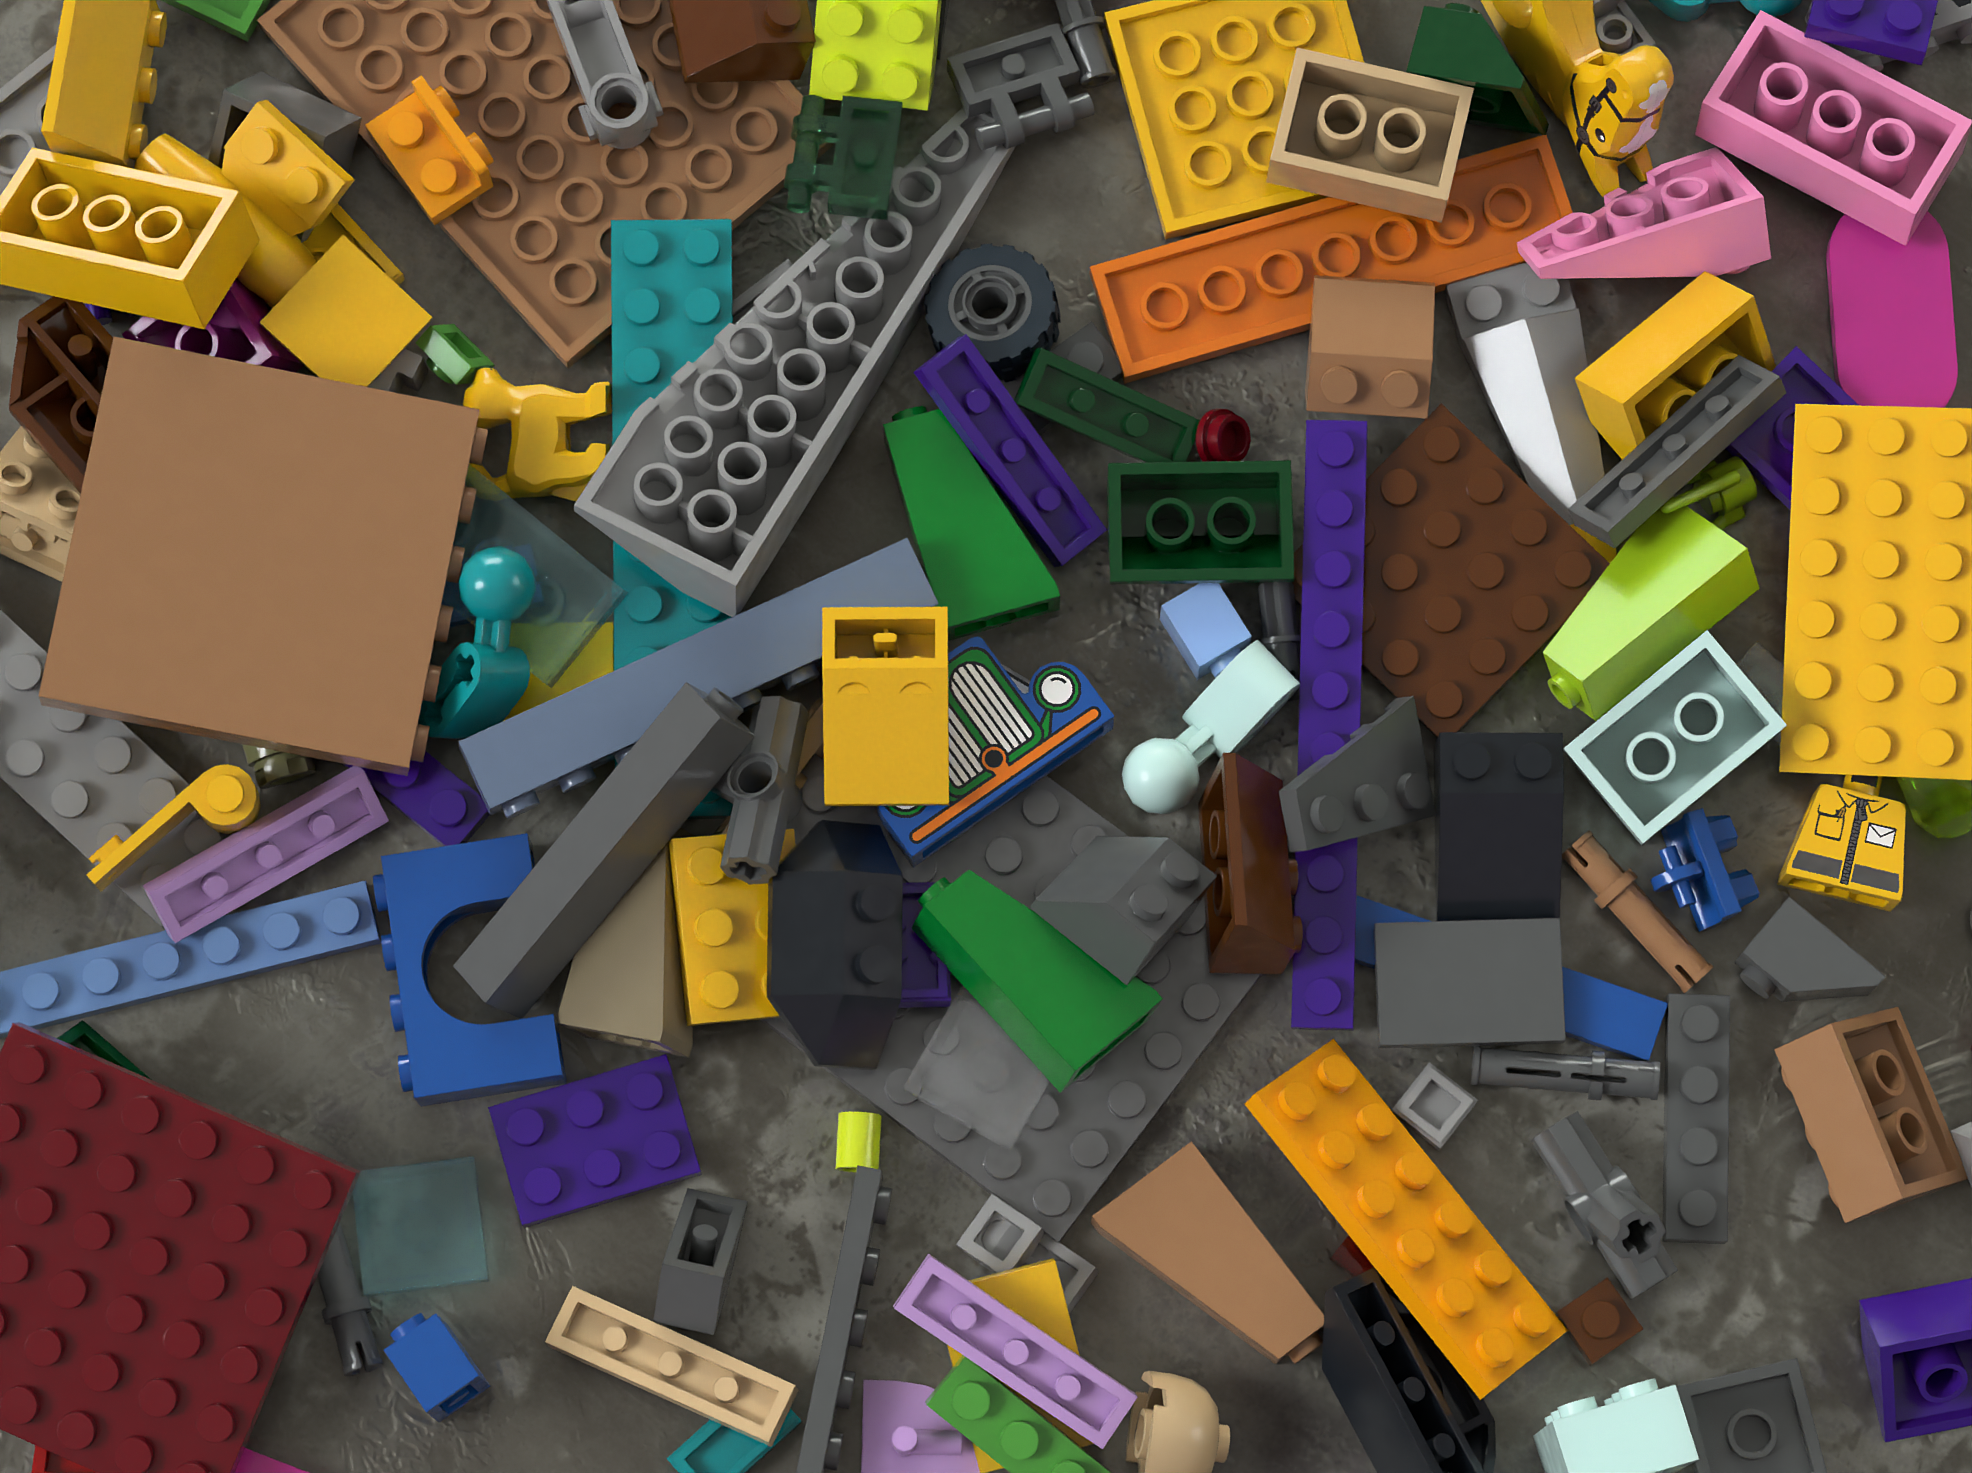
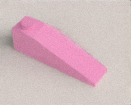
M1718 147L1661 164L1646 172L1647 184L1627 194L1626 190L1617 188L1604 195L1605 206L1591 214L1583 212L1571 213L1517 242L1519 254L1540 279L1698 277L1704 271L1714 276H1719L1722 274H1738L1746 271L1751 265L1771 259L1764 196Z

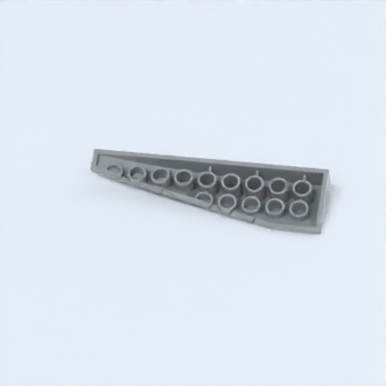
M964 108L959 110L922 145V151L904 168L899 166L883 181V188L863 206L858 204L842 219V225L826 240L821 238L754 300V307L735 325L730 322L714 337V344L695 362L691 363L688 361L671 377V384L655 399L649 397L634 411L574 504V511L681 592L731 617L740 614L853 432L925 310V294H929L931 279L942 270V264L949 258L950 260L954 259L1015 147L1006 149L1003 144L986 150L980 148L975 128L995 122L991 111L968 118Z

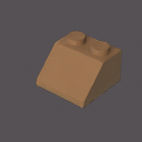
M1314 275L1305 383L1306 411L1428 419L1433 362L1435 283Z

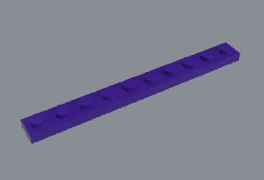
M1306 420L1297 776L1324 755L1334 754L1351 740L1350 734L1361 727L1367 421ZM1358 837L1308 851L1295 852V859L1298 864V888L1294 896V916L1301 917L1303 939L1300 952L1293 954L1292 1029L1354 1031Z

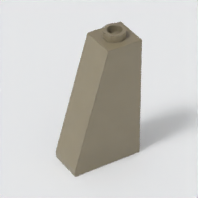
M680 827L671 839L696 836ZM667 842L574 955L555 1023L585 1038L689 1057L693 1046V1026H687L669 843Z

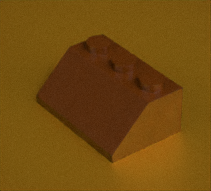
M669 0L684 83L800 80L816 42L807 0Z
M1236 753L1222 754L1198 802L1202 864L1217 875L1204 895L1209 973L1282 974L1293 954L1300 952L1303 939L1301 917L1293 916L1291 896H1295L1298 888V864L1296 859H1288L1287 833L1279 796V790L1283 788V780Z

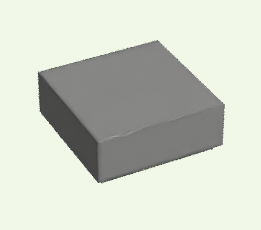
M1429 1062L1391 1111L1403 1124L1439 1151L1478 1100Z

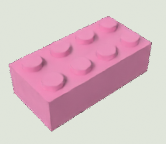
M1760 10L1704 98L1695 135L1906 246L1963 154L1972 126V120L1821 41L1804 37V32Z

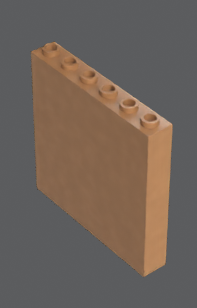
M114 336L39 691L41 705L408 776L411 760L423 762L430 729V726L418 724L422 701L435 703L442 666L430 664L434 641L447 643L453 607L442 605L446 581L458 584L465 547L453 545L458 522L470 524L477 488L465 486L469 463L482 465L488 429L477 427L479 409Z

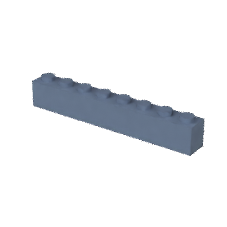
M905 538L459 741V748L490 816L503 811L506 818L509 819L540 804L538 794L557 785H560L563 793L575 790L597 778L593 769L614 759L619 764L686 682L707 694L714 687L721 690L732 698L745 712L761 702V697H763L761 692L783 683L786 690L789 691L819 677L820 674L817 667L822 665V607H937L939 603L908 538Z

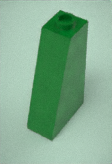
M917 406L894 414L892 416L893 422L883 424L884 442L921 567L939 603L937 607H948V641L1060 610V593L1056 582L941 410L936 409L927 412L926 407Z
M967 870L952 883L946 877L941 878L918 900V903L923 908L912 925V930L946 965L950 972L1060 1093L1147 1022L1163 1000L1155 989L1136 977L1128 985L1124 984L1033 910L971 870Z

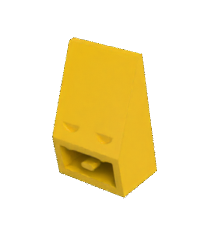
M822 607L825 806L949 805L948 607Z

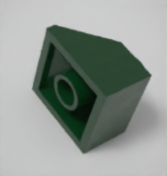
M1448 3L1445 5V8L1424 6L1406 72L1474 88L1466 121L1468 124L1546 135L1549 127L1546 117L1525 78L1483 15L1476 9L1460 3Z

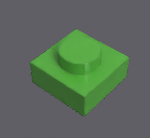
M455 324L430 325L415 342L429 356L426 363L432 372L450 384L472 383L476 370L486 367L493 368L495 366Z

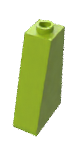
M1688 506L1681 507L1667 514L1663 513L1659 508L1634 531L1543 651L1551 678L1547 681L1548 686L1556 699L1568 709L1576 706L1593 720L1597 721L1705 631L1712 628L1760 589L1748 548Z

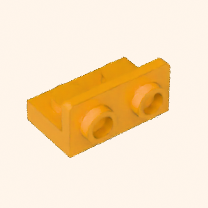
M421 75L411 82L414 93L365 124L367 133L435 226L493 187L487 166L492 164L494 160L485 144L475 132L466 137L456 124L454 119L461 114L447 91L441 85L432 90Z

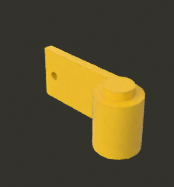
M229 764L217 765L205 771L126 841L123 842L118 835H115L98 849L89 860L92 864L97 861L100 863L87 874V877L100 892L103 891L193 811L212 829L225 834H234L252 824L258 817L261 804L259 792L250 775L240 767Z

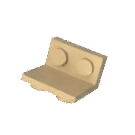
M22 426L19 427L0 451V554L62 582L81 494Z

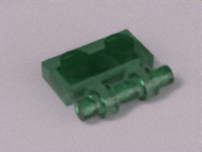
M816 95L804 96L801 102L800 114L796 115L792 122L791 138L796 142L793 163L786 166L783 184L789 190L787 209L795 213H807L810 211L812 194L817 191L829 192L828 214L888 220L903 115L902 102L843 96L840 117L824 115L826 101L822 97ZM825 142L836 143L833 165L817 164L819 145Z

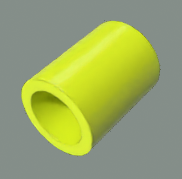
M869 1112L838 1113L836 1170L856 1173L857 1165L879 1169L882 1118L880 1114Z

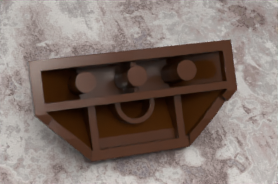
M53 296L19 319L9 411L81 494L113 337L82 302Z

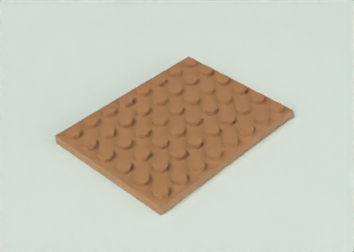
M281 0L257 19L261 30L327 102L362 118L358 137L409 193L410 191L367 133L365 124L414 93L411 82L421 75L432 90L441 85L447 91L461 114L454 119L456 124L466 137L475 132L493 157L494 162L487 166L493 187L439 222L438 226L568 369L612 332L611 220L732 219V230H734L839 141L838 133L789 80L684 83L669 0H612L643 82L652 81L664 115L656 117L658 127L651 129L644 142L628 149H617L608 145L601 146L599 139L590 141L578 109L579 106L585 105L546 0ZM617 103L610 107L606 115L614 119H624L630 116L636 107L629 103Z

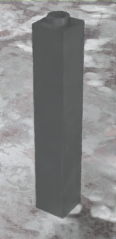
M686 682L453 965L486 1004L522 1019L755 737L738 719L743 712L742 708L727 694L715 687L707 694Z

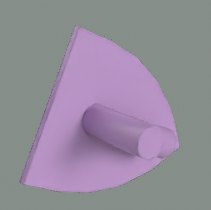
M863 1380L861 1473H980L972 1442L926 1405L925 1401L935 1390L934 1388L901 1381Z

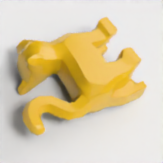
M486 367L476 370L472 384L465 390L463 406L479 409L478 428L489 429L506 423L511 424L512 439L505 475L493 478L483 465L469 463L466 484L468 487L477 488L476 495L480 499L503 502L513 498L556 496L575 502L578 500L609 452L610 444L591 443L585 452L571 451L570 425L612 414V384L610 382L594 383L586 393H574L546 384L514 386L504 380L496 369Z

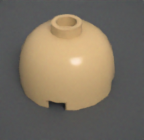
M1154 1371L1144 1372L1141 1379L1149 1384L1150 1388L1148 1393L1138 1391L1135 1393L1138 1398L1131 1409L1126 1445V1462L1138 1463V1473H1211L1214 1462L1225 1463L1230 1445V1428L1228 1425L1219 1424L1218 1407L1208 1391L1192 1379Z

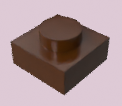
M1608 1277L1555 1313L1567 1328V1334L1589 1366L1643 1330V1327Z

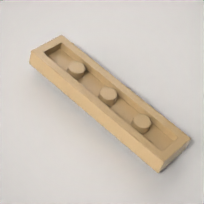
M572 1286L545 1341L550 1348L770 1447L773 1446L799 1391L796 1385L574 1286Z

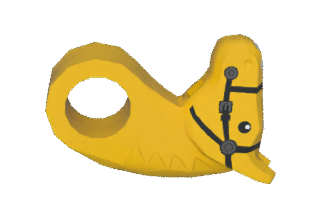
M1480 0L1507 47L1510 56L1540 97L1569 129L1583 164L1600 195L1604 197L1609 192L1620 188L1618 166L1622 163L1627 165L1639 182L1647 181L1646 172L1652 170L1653 167L1646 143L1659 129L1664 101L1674 83L1672 66L1658 47L1651 45L1639 46L1624 55L1602 51L1596 33L1594 0Z

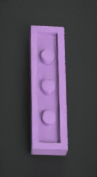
M352 766L142 886L167 934L177 943L389 822L365 771L361 767Z
M930 1254L926 1256L893 1305L894 1309L1101 1449L1107 1444L1138 1398L1134 1392Z

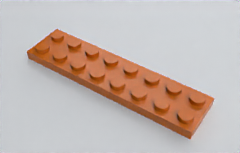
M1541 135L1458 159L1442 223L1327 197L1090 266L1089 274L1113 350L1116 352L1124 384L1310 330L1314 275L1435 283V293L1444 291L1448 284L1525 263L1526 261L1518 252L1517 242L1573 213L1547 135Z

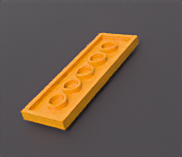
M1334 1039L1257 1091L1244 1103L1480 1400L1568 1331Z

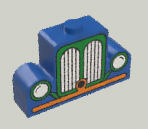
M978 636L972 637L948 653L949 805L877 806L878 816L883 827L913 868L1113 729V713L1086 676L1076 666L1066 662H1051L1040 667L1031 678L1028 693L1024 694L1019 690L982 638Z

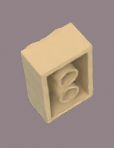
M1297 47L1270 157L1266 182L1442 223L1474 88Z

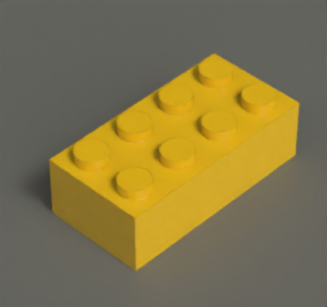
M37 148L30 150L0 196L1 285L199 329L206 328L260 241L240 191Z

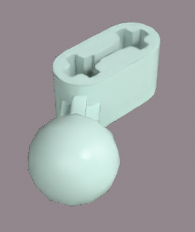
M1259 640L1254 641L1241 651L1186 710L1182 719L1189 727L1175 740L1153 738L1133 748L1125 759L1122 771L1124 789L1133 804L1148 813L1169 814L1187 805L1197 792L1200 779L1198 767L1214 753L1219 758H1221L1223 753L1237 754L1298 690L1300 683Z

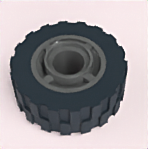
M991 243L981 244L980 248L972 250L967 248L960 251V255L952 260L949 258L941 265L942 270L937 276L934 275L929 283V294H925L924 306L927 313L925 318L936 353H938L956 338L967 334L999 380H1004L1005 382L1016 380V376L1026 373L1036 348H1043L1051 352L1050 348L1053 342L1057 343L1060 333L1058 323H1061V316L1053 281L1050 282L1048 271L1043 264L1039 265L1035 262L1033 255L1026 251L1023 253L1017 251L1014 246L1003 244V247L993 246ZM992 308L1005 310L1002 315L994 319L980 317L985 311Z

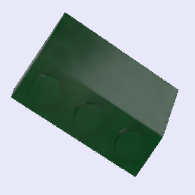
M1291 460L1108 463L1107 530L1110 585L1294 582Z

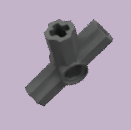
M782 696L761 697V702L753 706L749 731L755 737L710 790L712 793L733 804L720 867L728 877L745 881L748 884H767L772 876L777 875L786 826L798 815L802 806V793L795 782L809 713L801 703L786 700Z
M1578 1111L1560 1120L1531 1140L1565 1194L1563 1202L1574 1224L1586 1241L1591 1245H1597L1630 1299L1642 1294L1678 1271L1660 1242L1666 1230L1658 1214L1641 1200L1634 1185L1623 1170L1616 1165L1614 1167L1611 1165Z

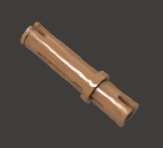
M1588 830L1562 854V859L1566 860L1597 894L1598 897L1594 899L1596 904L1601 909L1607 906L1681 987L1680 990L1683 993L1687 992L1714 966L1703 958L1635 883V880L1638 878L1637 874L1631 868L1625 871L1593 836L1594 834Z

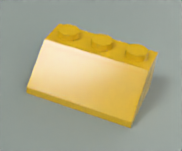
M64 0L41 132L51 152L134 169L135 160L138 159L139 155L147 147L148 141L147 125L141 124L144 104H153L157 90L156 68H151L154 47H163L166 37V12L160 11L156 0Z
M1704 271L1577 375L1575 381L1590 422L1623 460L1738 355L1771 372L1776 367L1754 296Z

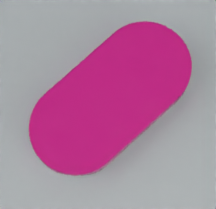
M1927 211L1905 246L1844 214L1829 239L1826 252L1835 383L1861 406L1944 408L1956 387L1958 363L1949 249L1943 229Z

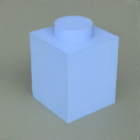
M1199 583L1161 605L1159 620L1197 680L1210 672L1216 678L1241 651L1250 645L1252 636L1219 583Z

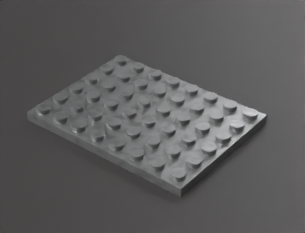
M816 754L801 771L807 777L805 784L800 789L802 793V806L798 815L786 826V829H794L795 843L797 845L813 826L821 820L880 825L903 875V883L937 882L943 877H946L952 883L967 870H971L1029 909L1034 900L1096 836L1129 837L1046 775L913 868L883 827L878 816L877 806H825L824 757L820 758ZM1203 897L1185 924L1135 976L1155 989L1163 998L1151 1017L1061 1093L951 972L950 1007L898 1008L877 1069L823 1068L988 1193L995 1195L1042 1227L1048 1236L1059 1243L1262 974L1209 973L1205 901ZM781 1017L759 1019L805 1054L807 1050L790 1032Z

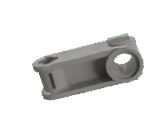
M546 0L585 105L579 106L578 109L590 141L599 139L601 146L608 145L617 149L634 148L644 142L651 129L658 127L656 117L662 116L664 113L652 81L643 82L613 1ZM617 103H629L636 107L634 112L624 119H614L606 115L610 107Z

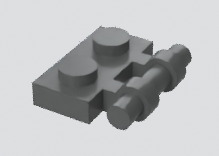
M1058 23L947 57L948 75L968 118L991 111L995 122L975 128L977 142L982 150L1001 144L1006 149L1024 144L1026 136L1048 129H1053L1055 133L1074 128L1075 121L1092 116L1095 113L1092 99L1087 92L1067 98L1063 88L1079 83L1080 69ZM1041 96L1045 106L1017 114L1014 103Z

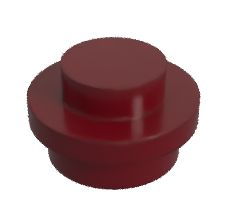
M1212 409L1204 414L1198 424L1195 439L1196 448L1203 462L1241 461L1245 458L1250 448L1251 435L1248 424L1242 417L1236 415L1231 410Z

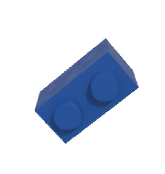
M419 1313L402 1323L390 1334L395 1342L385 1348L384 1352L426 1413L439 1423L491 1387L449 1325L438 1314L435 1313L426 1320L423 1314Z

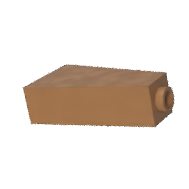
M1192 1141L1092 1216L1091 1224L1101 1236L1274 1364L1279 1363L1286 1356H1289L1293 1363L1297 1364L1323 1344V1339L1318 1332L1324 1328V1314Z

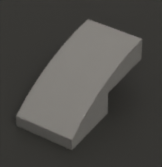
M991 1194L956 1244L961 1250L992 1273L1054 1258L1069 1314L1099 1273L1097 1268L1060 1242L1058 1243L1044 1232L1042 1227L993 1194Z

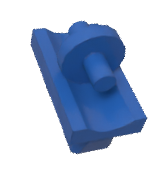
M1703 808L1687 812L1682 815V819L1661 829L1667 847L1658 852L1665 872L1650 880L1655 892L1673 889L1680 909L1690 907L1699 932L1715 928L1740 913L1742 907L1759 898L1760 894L1752 873L1748 872L1747 869L1727 873L1720 854L1736 847L1738 838L1731 817L1728 815L1706 817Z

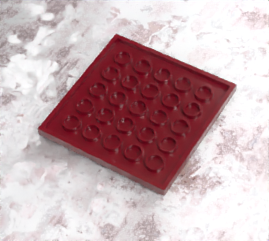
M12 1023L0 1052V1430L97 1473H235L361 1171L23 1023Z

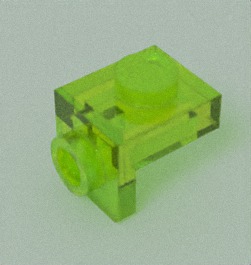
M1896 777L1918 827L1937 838H1954L1972 830V785L1969 780Z

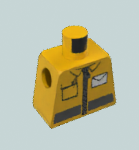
M1845 775L1842 788L1820 784L1810 799L1779 874L1777 885L1889 912L1898 905L1903 893L1906 808L1905 804L1899 801L1878 797L1883 776Z

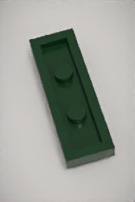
M1036 348L1014 399L1019 407L1140 462H1186L1196 439V431L1200 422L1199 419L1043 348Z

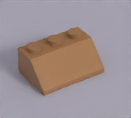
M1899 1007L1828 1024L1774 1049L1782 1067L1783 1081L1792 1092L1804 1121L1807 1140L1816 1151L1828 1180L1831 1199L1839 1208L1845 1223L1881 1213L1968 1179L1958 1150Z

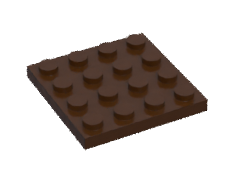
M1442 403L1366 481L1362 666L1395 698L1414 696L1418 720L1436 738H1438L1440 732H1460L1558 633L1610 564ZM1303 544L1294 552V582H1292L1294 585L1295 601L1301 607Z

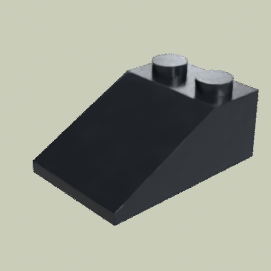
M1439 733L1434 745L1436 921L1560 918L1564 806L1563 733Z

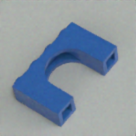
M528 834L381 856L383 874L373 875V886L378 911L388 910L391 934L381 935V944L386 971L397 970L400 994L390 995L389 999L395 1032L405 1030L408 1054L398 1056L399 1075L403 1092L413 1091L415 1100L422 1107L567 1084L559 1024L555 1023L556 1018L554 1014L492 1024L467 1023L450 1016L434 1002L428 983L430 957L440 937L452 925L464 918L476 914L499 911L535 867L533 845Z

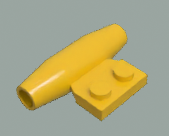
M268 100L259 101L254 105L223 147L225 153L222 169L167 133L155 138L139 155L134 169L240 191L260 241L238 274L237 279L247 289L275 306L317 262L297 235L321 225L355 179Z

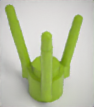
M1732 456L1719 464L1712 460L1686 484L1694 483L1693 489L1668 500L1660 509L1663 513L1667 514L1698 501L1709 515L1716 512L1719 513V516L1711 523L1723 531L1727 526L1746 517L1743 505L1756 499L1757 488L1749 469L1739 457Z

